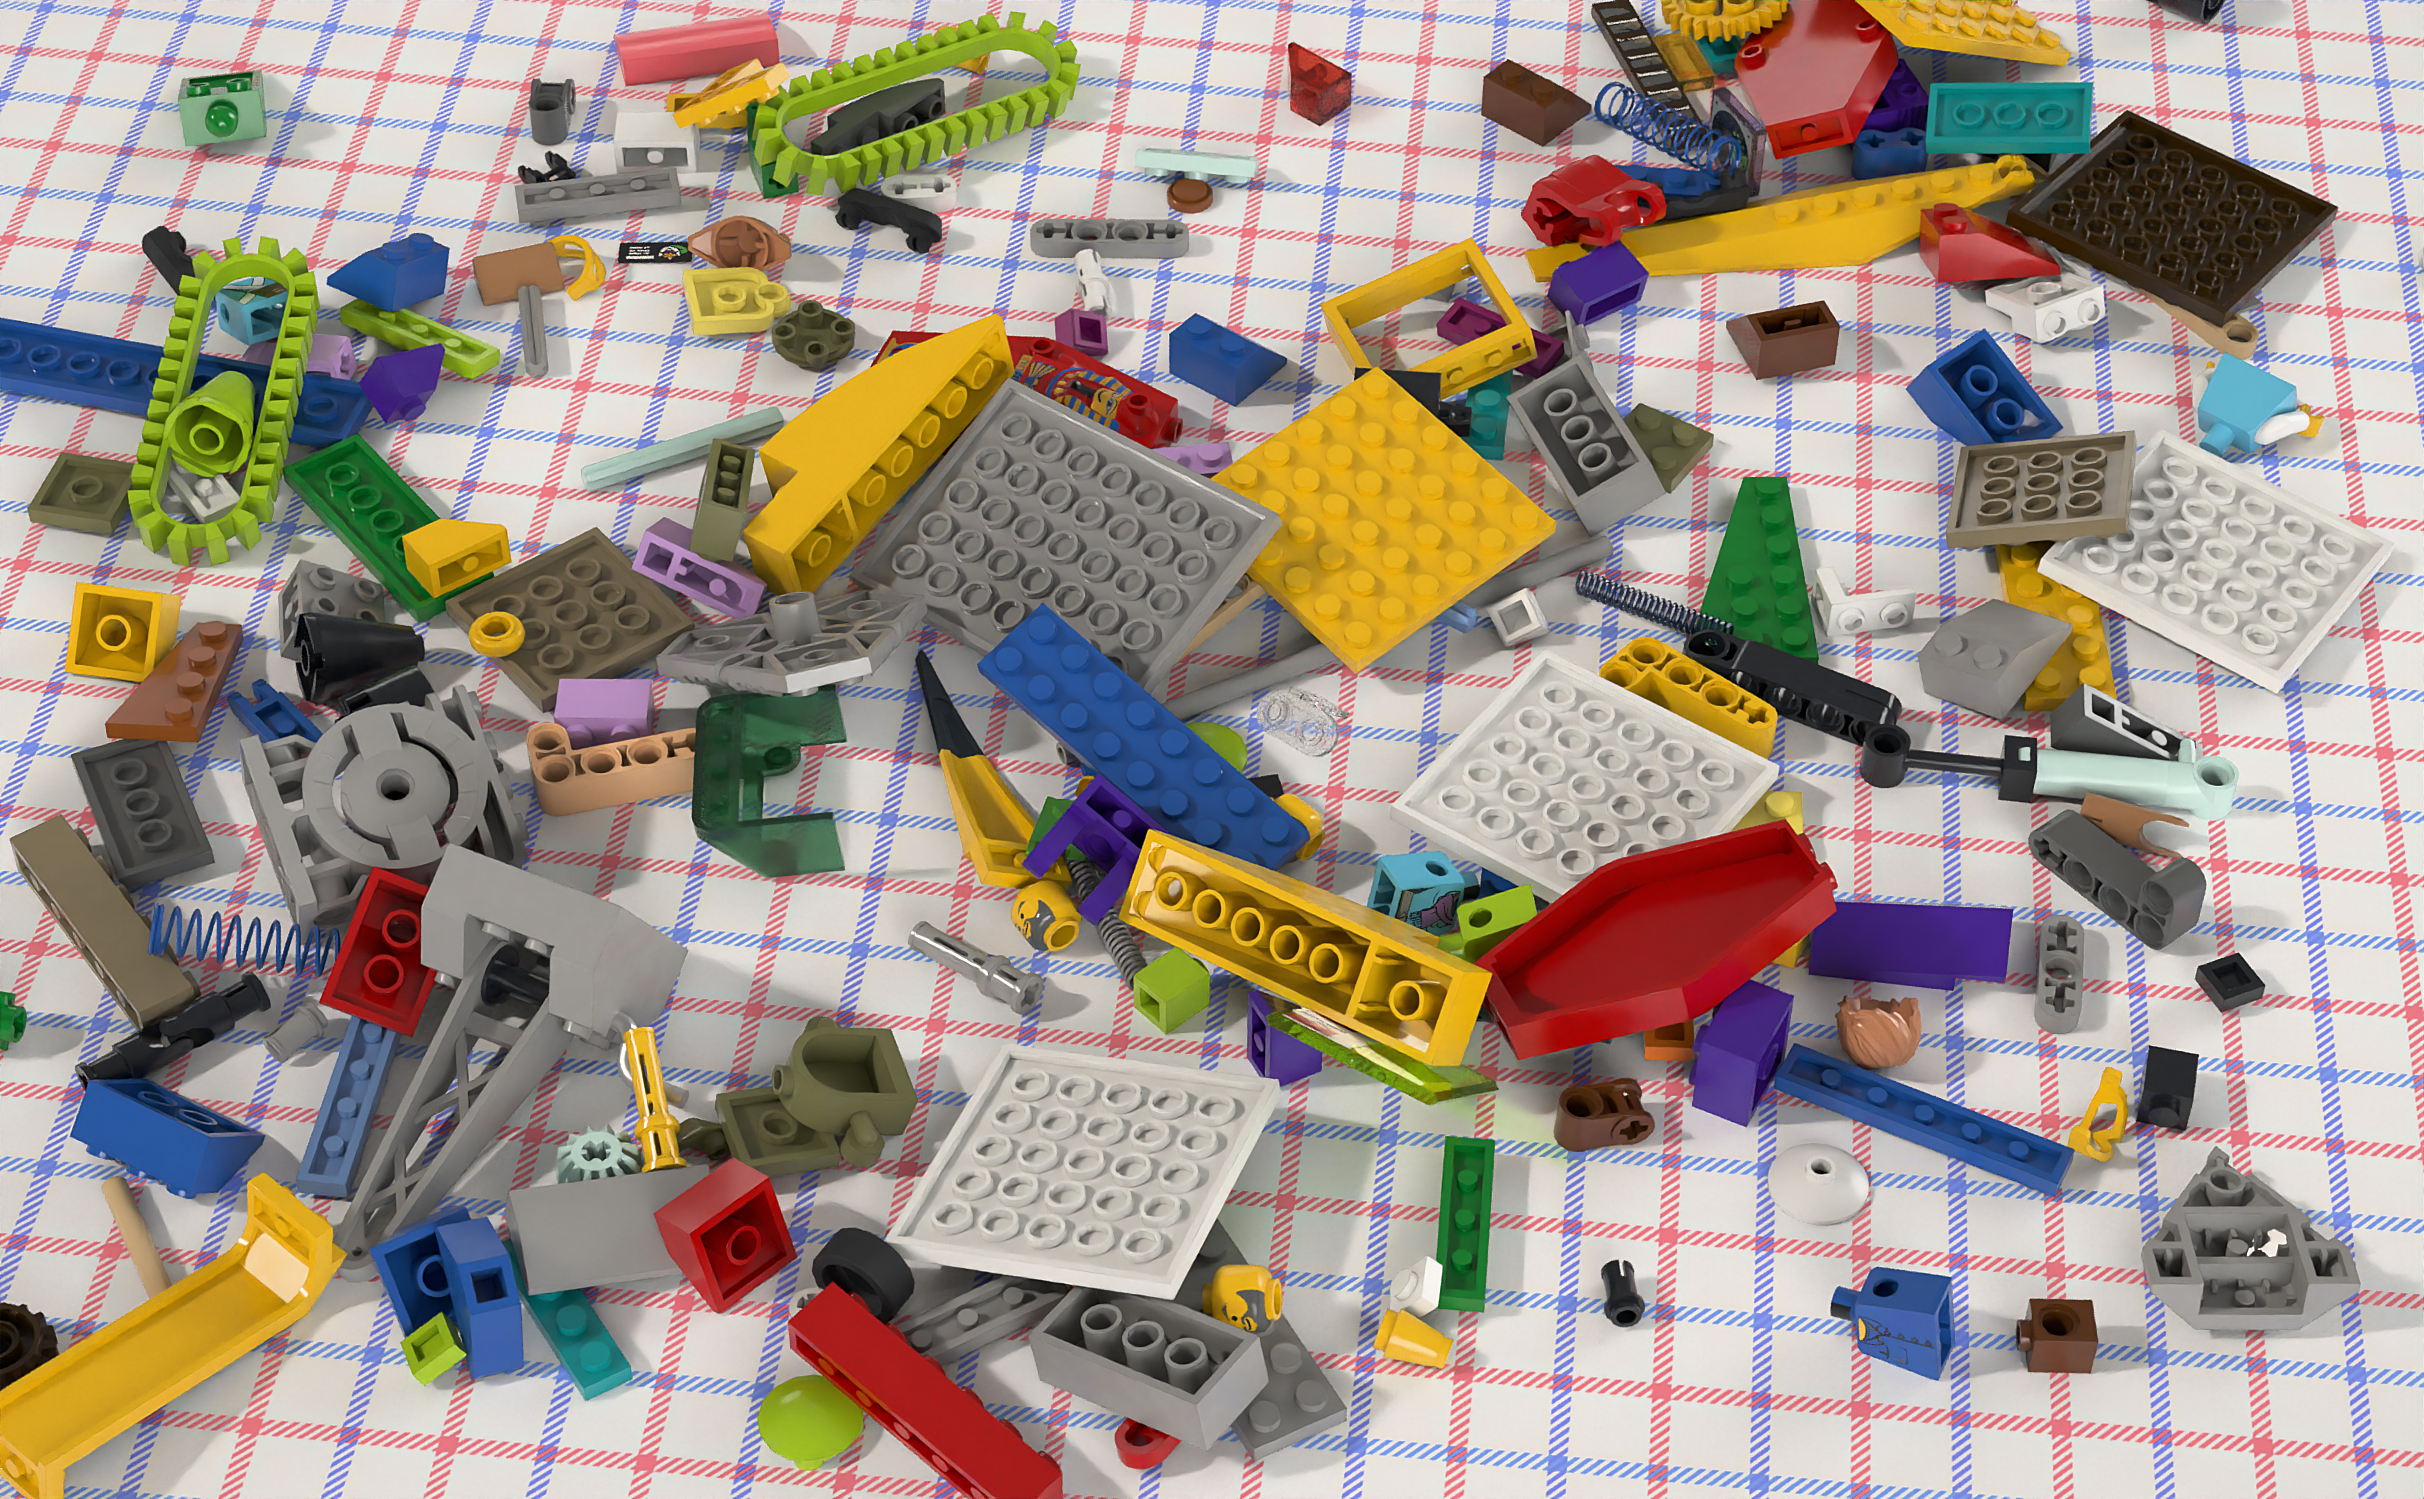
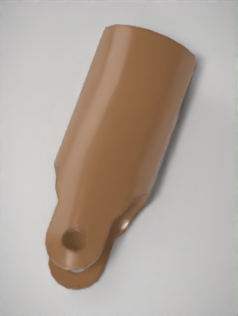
M2090 792L2086 793L2080 811L2083 817L2119 844L2161 856L2181 857V854L2176 851L2152 844L2143 834V825L2151 821H2163L2182 827H2189L2190 824L2181 818Z

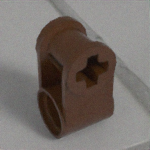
M1620 1078L1611 1082L1572 1086L1565 1089L1561 1093L1558 1102L1554 1138L1561 1147L1573 1152H1583L1589 1149L1620 1144L1632 1145L1648 1138L1655 1128V1122L1652 1115L1644 1110L1641 1103L1642 1089L1640 1084L1630 1078Z

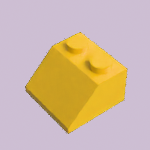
M76 582L65 672L143 682L168 655L176 641L182 595Z

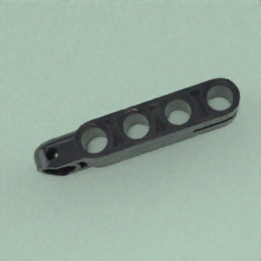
M1706 629L1689 636L1684 643L1682 654L1767 702L1775 708L1778 715L1863 747L1866 732L1871 727L1878 724L1896 725L1902 713L1900 700L1887 690L1757 641H1746L1717 629ZM1713 638L1717 645L1707 643L1706 639Z

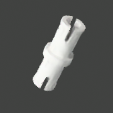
M1084 249L1078 252L1074 258V264L1079 277L1077 292L1084 301L1085 311L1105 314L1107 323L1112 317V309L1108 299L1110 291L1109 280L1102 272L1099 253L1095 251L1093 254L1092 249Z

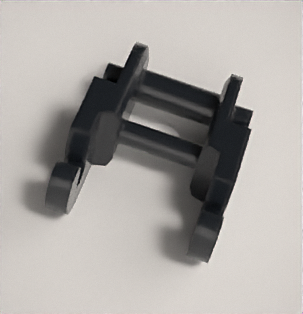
M551 151L545 153V160L552 170L545 174L538 170H532L530 167L526 169L524 165L518 167L519 177L525 184L551 182L549 178L554 175L558 178L552 181L576 179V173L567 166V160L557 153L553 154Z

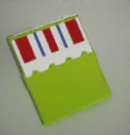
M1308 1008L1278 1011L1266 1016L1270 1026L1428 1106L1491 1094L1499 1090L1495 1080L1463 1064H1460V1066H1429Z

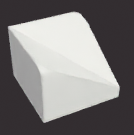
M1527 588L1487 607L1505 648L1550 632V628L1533 592Z

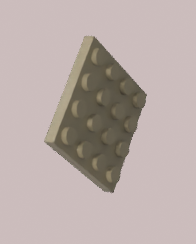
M2135 430L1961 447L1946 529L1948 549L1963 548L1975 550L1985 545L1997 544L2020 546L2031 541L2043 540L2065 542L2073 538L2089 536L2111 538L2118 534L2127 533L2137 451Z
M597 527L445 601L447 614L467 635L472 623L486 613L507 612L515 615L523 623L525 638L520 648L508 656L489 658L542 713L555 708L559 679H612L659 655L681 633L695 629L694 621L649 577L632 570L633 562ZM494 633L489 636L496 637L501 636L505 633Z

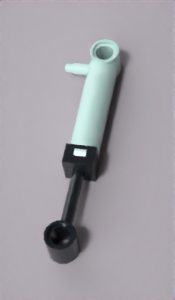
M1878 724L1866 732L1859 768L1860 775L1864 781L1878 788H1892L1899 785L1904 780L1908 768L1998 776V800L2031 803L2032 794L2084 799L2086 793L2090 792L2130 804L2188 809L2192 815L2207 821H2218L2230 813L2239 779L2238 768L2233 762L2224 757L2205 756L2197 760L2195 742L2189 738L2183 739L2180 742V749L2178 751L2179 762L2037 748V738L2011 735L2004 736L2000 758L1913 750L1910 749L1911 740L1907 732L1899 726L1892 724Z

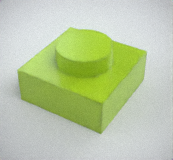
M443 1312L437 1314L400 1342L412 1375L424 1386L448 1371L467 1355L454 1322Z

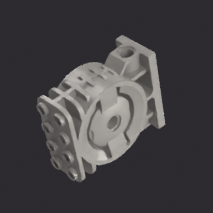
M461 684L453 687L452 698L440 701L436 692L426 694L425 706L422 707L410 705L408 701L368 707L336 722L319 738L317 743L297 734L261 744L258 734L239 740L242 781L292 923L297 922L300 925L301 945L306 944L310 930L315 925L322 930L352 921L374 866L430 887L450 842L522 869V861L528 860L524 841L529 840L528 829L521 813L514 814L509 803V800L513 799L511 783L507 773H498L493 759L498 758L497 747L490 731L483 733L478 719L483 718V713L475 691L467 692L465 686ZM446 769L456 777L458 800L453 814L443 826V833L448 843L440 848L435 831L444 821L450 804V784L444 770ZM344 770L340 788L341 807L347 822L360 836L349 829L341 820L332 798L334 779ZM398 791L404 793L406 797L394 801L386 798L385 795L389 792ZM303 799L302 810L293 812L283 806V804ZM383 846H390L396 860L388 859ZM310 855L314 865L305 867L302 857ZM315 933L312 942L316 941Z

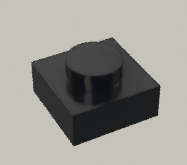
M2239 952L2198 966L2195 975V981L2221 1013L2262 999L2266 986Z

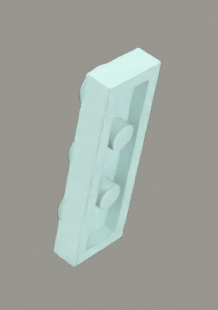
M1141 146L1136 150L1135 167L1145 168V174L1153 176H1168L1169 170L1185 171L1184 177L1189 179L1206 180L1209 174L1224 175V181L1248 183V177L1254 178L1259 172L1260 157Z

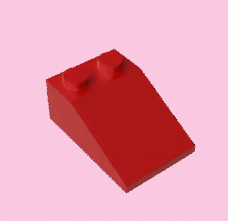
M1938 203L1934 205V209H1921L1919 256L1938 283L2060 275L2061 267L2044 245L2035 238L2025 236L2021 232L1963 207H1958V205L1953 203Z
M375 866L373 867L319 1004L413 1038L437 972L421 964V906L430 887Z

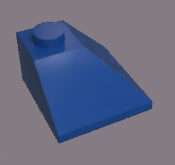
M453 1205L405 1226L369 1248L404 1338H407L440 1312L447 1315L455 1325L458 1324L435 1228L471 1220L466 1207Z

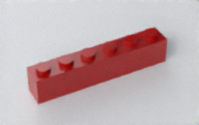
M832 1282L788 1321L790 1349L967 1499H1062V1470L1058 1463L1048 1453L1044 1451L1037 1453L1023 1441L1018 1429L1010 1421L1004 1418L998 1420L984 1409L983 1402L973 1390L966 1386L959 1388L947 1378L943 1367L932 1356L928 1354L921 1356L910 1347L904 1334L891 1323L884 1325L873 1316L866 1302L854 1292L847 1294Z

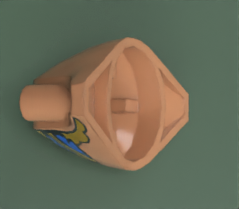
M729 217L688 236V250L718 268L750 267L764 271L790 259L792 256L788 235L784 233L778 234V230L754 217Z

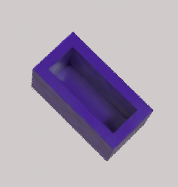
M1619 240L1606 247L1599 246L1588 255L1573 262L1566 261L1559 265L1552 274L1547 298L1565 318V311L1569 310L1576 325L1583 324L1585 327L1641 301L1649 272Z

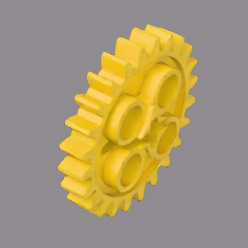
M1661 0L1664 22L1671 25L1672 31L1681 30L1682 37L1694 33V40H1699L1703 36H1709L1710 42L1716 40L1718 36H1723L1726 42L1730 41L1732 35H1738L1740 38L1745 39L1746 32L1748 31L1760 34V26L1771 28L1773 27L1772 20L1782 19V12H1787L1788 0Z

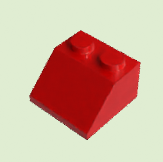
M735 1158L724 1163L653 1213L668 1254L710 1308L717 1314L726 1310L798 1258L770 1178Z

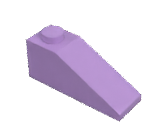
M663 517L645 530L631 568L632 570L736 619L757 614L768 584L734 558L732 562L726 560L720 562L707 561L699 557L696 552L689 551L692 529L666 517Z

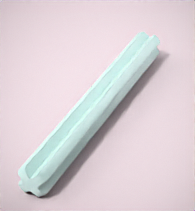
M778 407L766 408L585 466L581 469V479L588 491L592 492L707 455L710 453L713 438L738 445L779 432L784 427L783 415Z

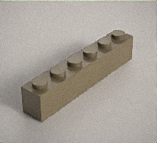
M61 814L9 838L19 873L137 1032L166 1016L174 1014L183 1006L201 997L200 988L192 973L188 970L182 973L178 968L177 957L169 943L164 955L161 957L158 954L154 956L147 953L152 926L151 920L144 912L136 913L134 902L127 888L123 884L117 886L114 884L108 864L101 855L97 857L92 855L90 843L81 828L73 830Z

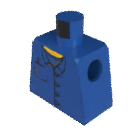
M1875 1267L1870 1270L1861 1291L1838 1286L1833 1294L1830 1314L1832 1317L1856 1323L1858 1349L1863 1354L1926 1378L1939 1381L1955 1345L1952 1277Z

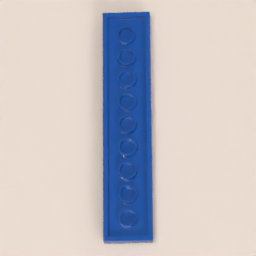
M0 317V389L147 416L150 399L154 400L152 393L156 378L159 379L158 368L161 357L165 358L164 347ZM199 353L189 396L223 372L236 371L244 374L251 380L255 388L253 436H255L271 366ZM306 372V375H303L304 383L301 396H298L296 417L293 416L294 427L291 438L288 437V441L325 449L357 434L374 407L359 386V382Z

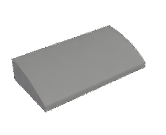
M708 1164L509 1190L505 1221L528 1296L684 1274L668 1254L653 1213L709 1175L711 1172Z

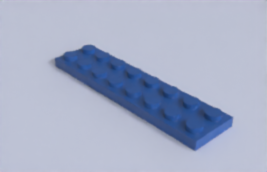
M1044 603L1035 609L977 664L979 672L1090 770L1096 775L1098 773L1101 774L1170 832L1172 836L1276 872L1310 840L1307 829Z

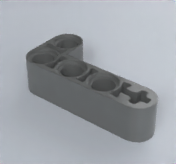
M2067 809L2030 833L2028 837L2030 851L2041 865L2146 946L2160 950L2196 926L2206 892V879L2202 870L2194 861L2180 857L2156 872L2074 810Z

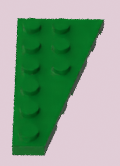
M1743 477L1700 611L1702 614L1707 613L1709 617L1714 616L1715 619L1726 620L1727 624L1732 622L1734 626L1732 636L1746 641H1757L1818 664L1819 655L1787 477ZM1705 618L1701 624V629L1705 623ZM1711 621L1709 622L1707 629L1710 628Z

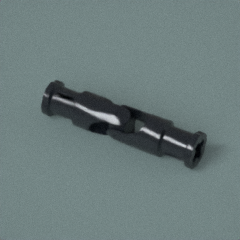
M248 971L241 975V981L219 993L213 990L183 1006L174 1014L166 1016L112 1045L111 1052L89 1064L84 1062L75 1066L76 1075L84 1091L87 1089L89 1080L143 1079L185 1056L194 1048L201 1047L234 1029L236 1021L256 1010L264 1012L270 1009L269 996L258 977L253 972ZM160 1038L163 1047L150 1046L153 1041Z

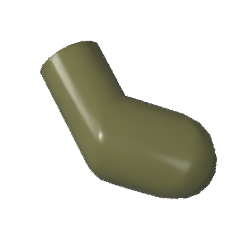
M688 1118L679 1124L680 1131L676 1134L679 1153L691 1147L705 1151L709 1158L714 1160L724 1158L729 1153L730 1149L720 1124L698 1118Z

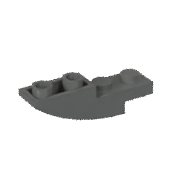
M940 78L905 83L880 90L843 106L827 116L828 130L810 141L811 154L822 156L836 155L938 119L945 113L944 81Z

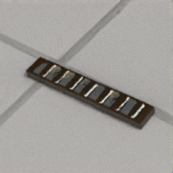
M1613 0L1592 4L1591 16L1634 90L1643 93L1645 98H1653L1656 103L1665 104L1667 109L1673 108L1678 114L1683 113L1689 119H1696L1702 125V121L1629 0ZM1646 101L1645 109L1648 110L1653 104L1650 101ZM1656 107L1657 111L1653 122H1655L1658 115L1662 111H1664L1662 107ZM1654 108L1649 112L1650 117H1652ZM1667 112L1666 123L1659 132L1662 138L1666 125L1675 116L1672 112ZM1664 114L1661 116V118H1660L1659 121L1657 122V125H1656L1657 129L1660 128V126H1661V124H1662V122H1663ZM1682 117L1678 118L1677 128L1673 136L1666 142L1668 148L1674 146L1676 132L1685 122V119ZM1675 120L1669 126L1666 138L1674 128ZM1689 123L1688 134L1677 147V150L1685 149L1688 136L1697 127L1695 123ZM1686 125L1679 133L1677 143L1681 140L1682 136L1684 135ZM1700 128L1699 139L1694 147H1698L1702 137L1708 133L1705 128ZM1697 131L1691 137L1688 148L1693 144ZM1708 136L1705 138L1701 146H1705L1707 144Z

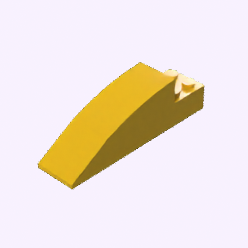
M995 313L901 350L866 369L823 396L791 420L758 450L773 499L758 515L751 518L743 531V535L756 576L768 584L766 590L777 596L792 592H812L814 594L986 406L1007 378H1011L1015 374L1002 316Z
M1148 829L1118 917L1123 922L1429 1066H1460L1493 974L1437 948L1440 937L1308 883L1155 829Z

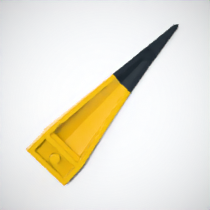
M920 650L915 658L964 855L974 863L981 884L1022 889L1031 883L1051 880L1059 883L1067 892L1072 879L1062 854L1040 880L1021 865L1027 858L1025 853L1036 822L1019 803L988 761L954 707L926 653Z

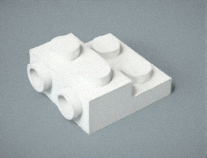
M2062 269L2060 270V275L2023 277L1985 290L1987 306L2011 317L2013 331L2030 338L2033 342L2051 341L2054 338L2063 336L2067 330L2086 328L2089 325L2096 324L2102 317H2105L2103 285Z

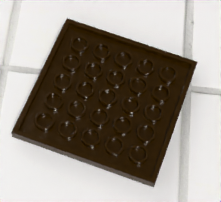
M2126 110L2091 140L2090 153H2075L2008 210L2005 224L2019 230L2025 236L2034 237L2055 247L2057 251L2063 254H2069L2090 264L2096 270L2105 271L2126 281L2132 287L2143 289L2163 299L2170 305L2178 306L2222 327L2335 220L2339 207Z

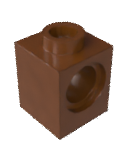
M2030 1298L2025 1319H2018L2016 1323V1347L2018 1351H2025L2028 1372L2091 1374L2098 1346L2093 1301Z

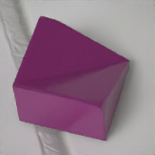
M1070 308L1054 319L1056 341L1088 356H1105L1108 354L1105 314Z

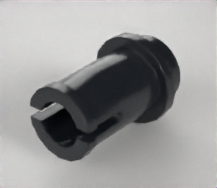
M1613 1260L1606 1263L1601 1269V1278L1604 1281L1607 1297L1604 1303V1313L1615 1326L1631 1327L1641 1320L1642 1314L1645 1311V1302L1642 1296L1637 1293L1633 1265L1624 1260L1622 1264L1624 1276H1622L1619 1260Z

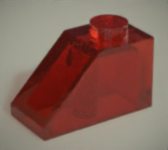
M1295 42L1288 44L1287 81L1290 110L1321 126L1351 106L1352 73Z

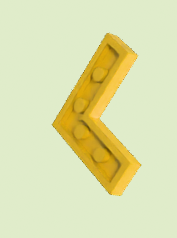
M755 58L724 72L672 114L680 129L693 123L696 124L697 128L704 127L715 121L719 117L718 113L726 111L727 115L730 116L746 108L749 105L748 101L756 98L758 103H762L780 93L778 86L789 78L790 75L783 62L763 69L758 58Z

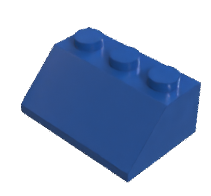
M149 1079L89 1080L70 1137L88 1145L86 1151L89 1154L105 1160L118 1159L127 1164L126 1171L130 1174L149 1180L157 1178L167 1183L166 1190L187 1199H195L197 1194L218 1193L259 1149L266 1136Z

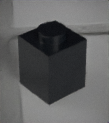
M2149 1045L2141 1076L2136 1122L2186 1131L2194 1100L2199 1054Z

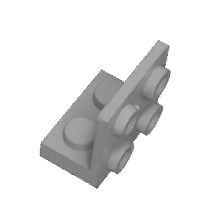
M300 559L278 595L280 657L298 661L300 658V647L294 648L295 622L299 614L314 612L385 622L383 586L367 578H359L331 569L325 565H318Z

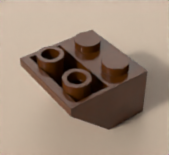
M1824 300L1749 314L1726 322L1728 333L1756 380L1835 365L1840 325Z

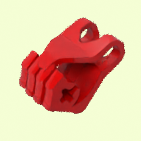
M1591 155L1583 160L1569 163L1566 167L1557 169L1547 177L1534 183L1520 216L1527 223L1538 241L1552 247L1564 244L1565 240L1577 241L1579 247L1584 244L1606 246L1622 239L1621 228L1650 225L1664 218L1666 215V202L1662 190L1656 184L1633 179L1601 156ZM1638 197L1645 198L1649 202L1651 209L1638 207Z

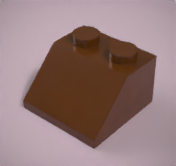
M1509 59L1483 77L1481 115L1542 147L1592 110V104L1575 93Z

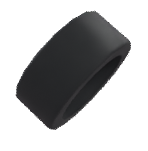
M855 1227L842 1228L833 1235L813 1260L812 1273L819 1288L825 1289L830 1283L834 1282L847 1294L849 1292L858 1294L870 1308L871 1314L884 1325L894 1318L914 1291L915 1281L911 1269L902 1256L886 1241Z

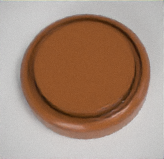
M1180 179L1172 183L1167 189V203L1172 209L1181 213L1192 214L1202 212L1208 209L1213 202V190L1209 184L1202 180Z

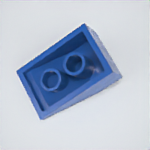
M1985 328L1926 366L1906 388L1907 392L1932 423L1965 446L2049 439L2064 428Z

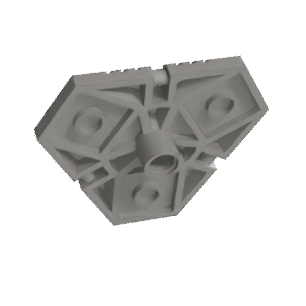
M865 589L815 601L812 592L787 593L769 601L770 613L756 614L681 633L656 657L660 675L682 683H695L709 687L716 686L723 689L733 687L737 691H748L764 695L770 694L777 697H782L783 693H790L794 697L808 696L816 693L818 686L835 682L838 686L854 685L862 682L863 676L869 674L872 676L928 613L925 595Z

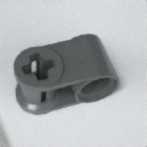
M533 78L529 111L532 136L536 143L548 146L556 145L566 140L571 117L575 112L576 91L574 79H566L565 83H543L540 79Z

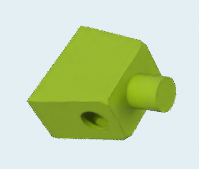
M1531 884L1460 905L1457 909L1461 932L1439 936L1440 940L1437 948L1473 964L1537 915Z

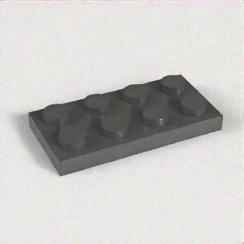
M121 739L71 754L73 767L119 884H123L128 890L215 863L212 848L167 741Z

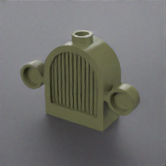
M813 1017L807 1022L803 1034L796 1040L786 1064L776 1065L772 1073L773 1091L776 1095H779L786 1110L799 1122L814 1130L829 1134L845 1135L840 1146L841 1155L847 1162L860 1168H869L878 1162L885 1146L882 1135H903L918 1103L917 1095L891 1029L842 1028L832 1018Z

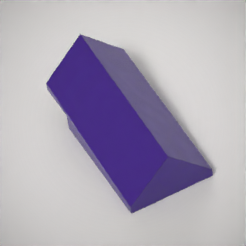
M1834 899L1837 911L1811 931L1808 975L1954 991L1956 978L2005 984L2013 908L2008 906Z

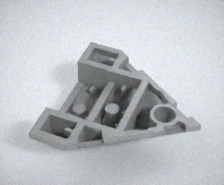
M2217 1146L2208 1155L2207 1163L2200 1174L2196 1173L2164 1217L2161 1229L2154 1238H2149L2141 1253L2150 1292L2195 1330H2300L2358 1293L2361 1285L2349 1247L2336 1237L2327 1240L2310 1227L2311 1218L2252 1173L2243 1176L2229 1165L2230 1156Z

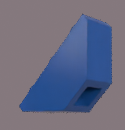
M488 1217L436 1227L435 1233L462 1344L467 1354L466 1360L471 1380L522 1369L524 1367L521 1301L509 1253Z

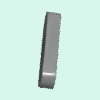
M2053 915L2046 918L2041 925L2037 944L2035 1021L2043 1030L2052 1034H2066L2073 1031L2078 1025L2082 1008L2084 929L2076 919L2066 915ZM2057 936L2064 937L2066 943L2065 950H2056ZM2052 968H2061L2068 971L2072 977L2067 980H2058L2051 977L2047 971ZM2054 998H2063L2062 1013L2055 1012L2053 1006Z

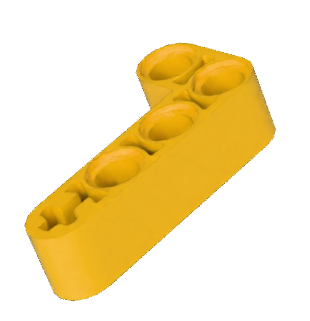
M1652 637L1636 638L1609 659L1599 670L1600 677L1765 759L1769 758L1773 753L1778 718L1775 708L1660 640Z

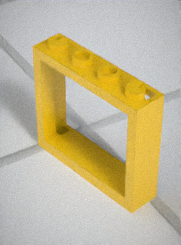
M1472 237L1320 304L1328 332L1354 375L1355 367L1373 369L1351 333V329L1476 275L1507 326L1405 370L1441 373L1440 401L1538 358L1530 326ZM1519 343L1521 347L1513 350L1512 346Z

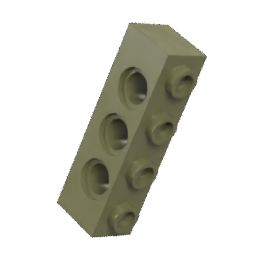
M713 438L700 485L689 551L696 552L702 559L711 562L733 561L747 510L755 449Z

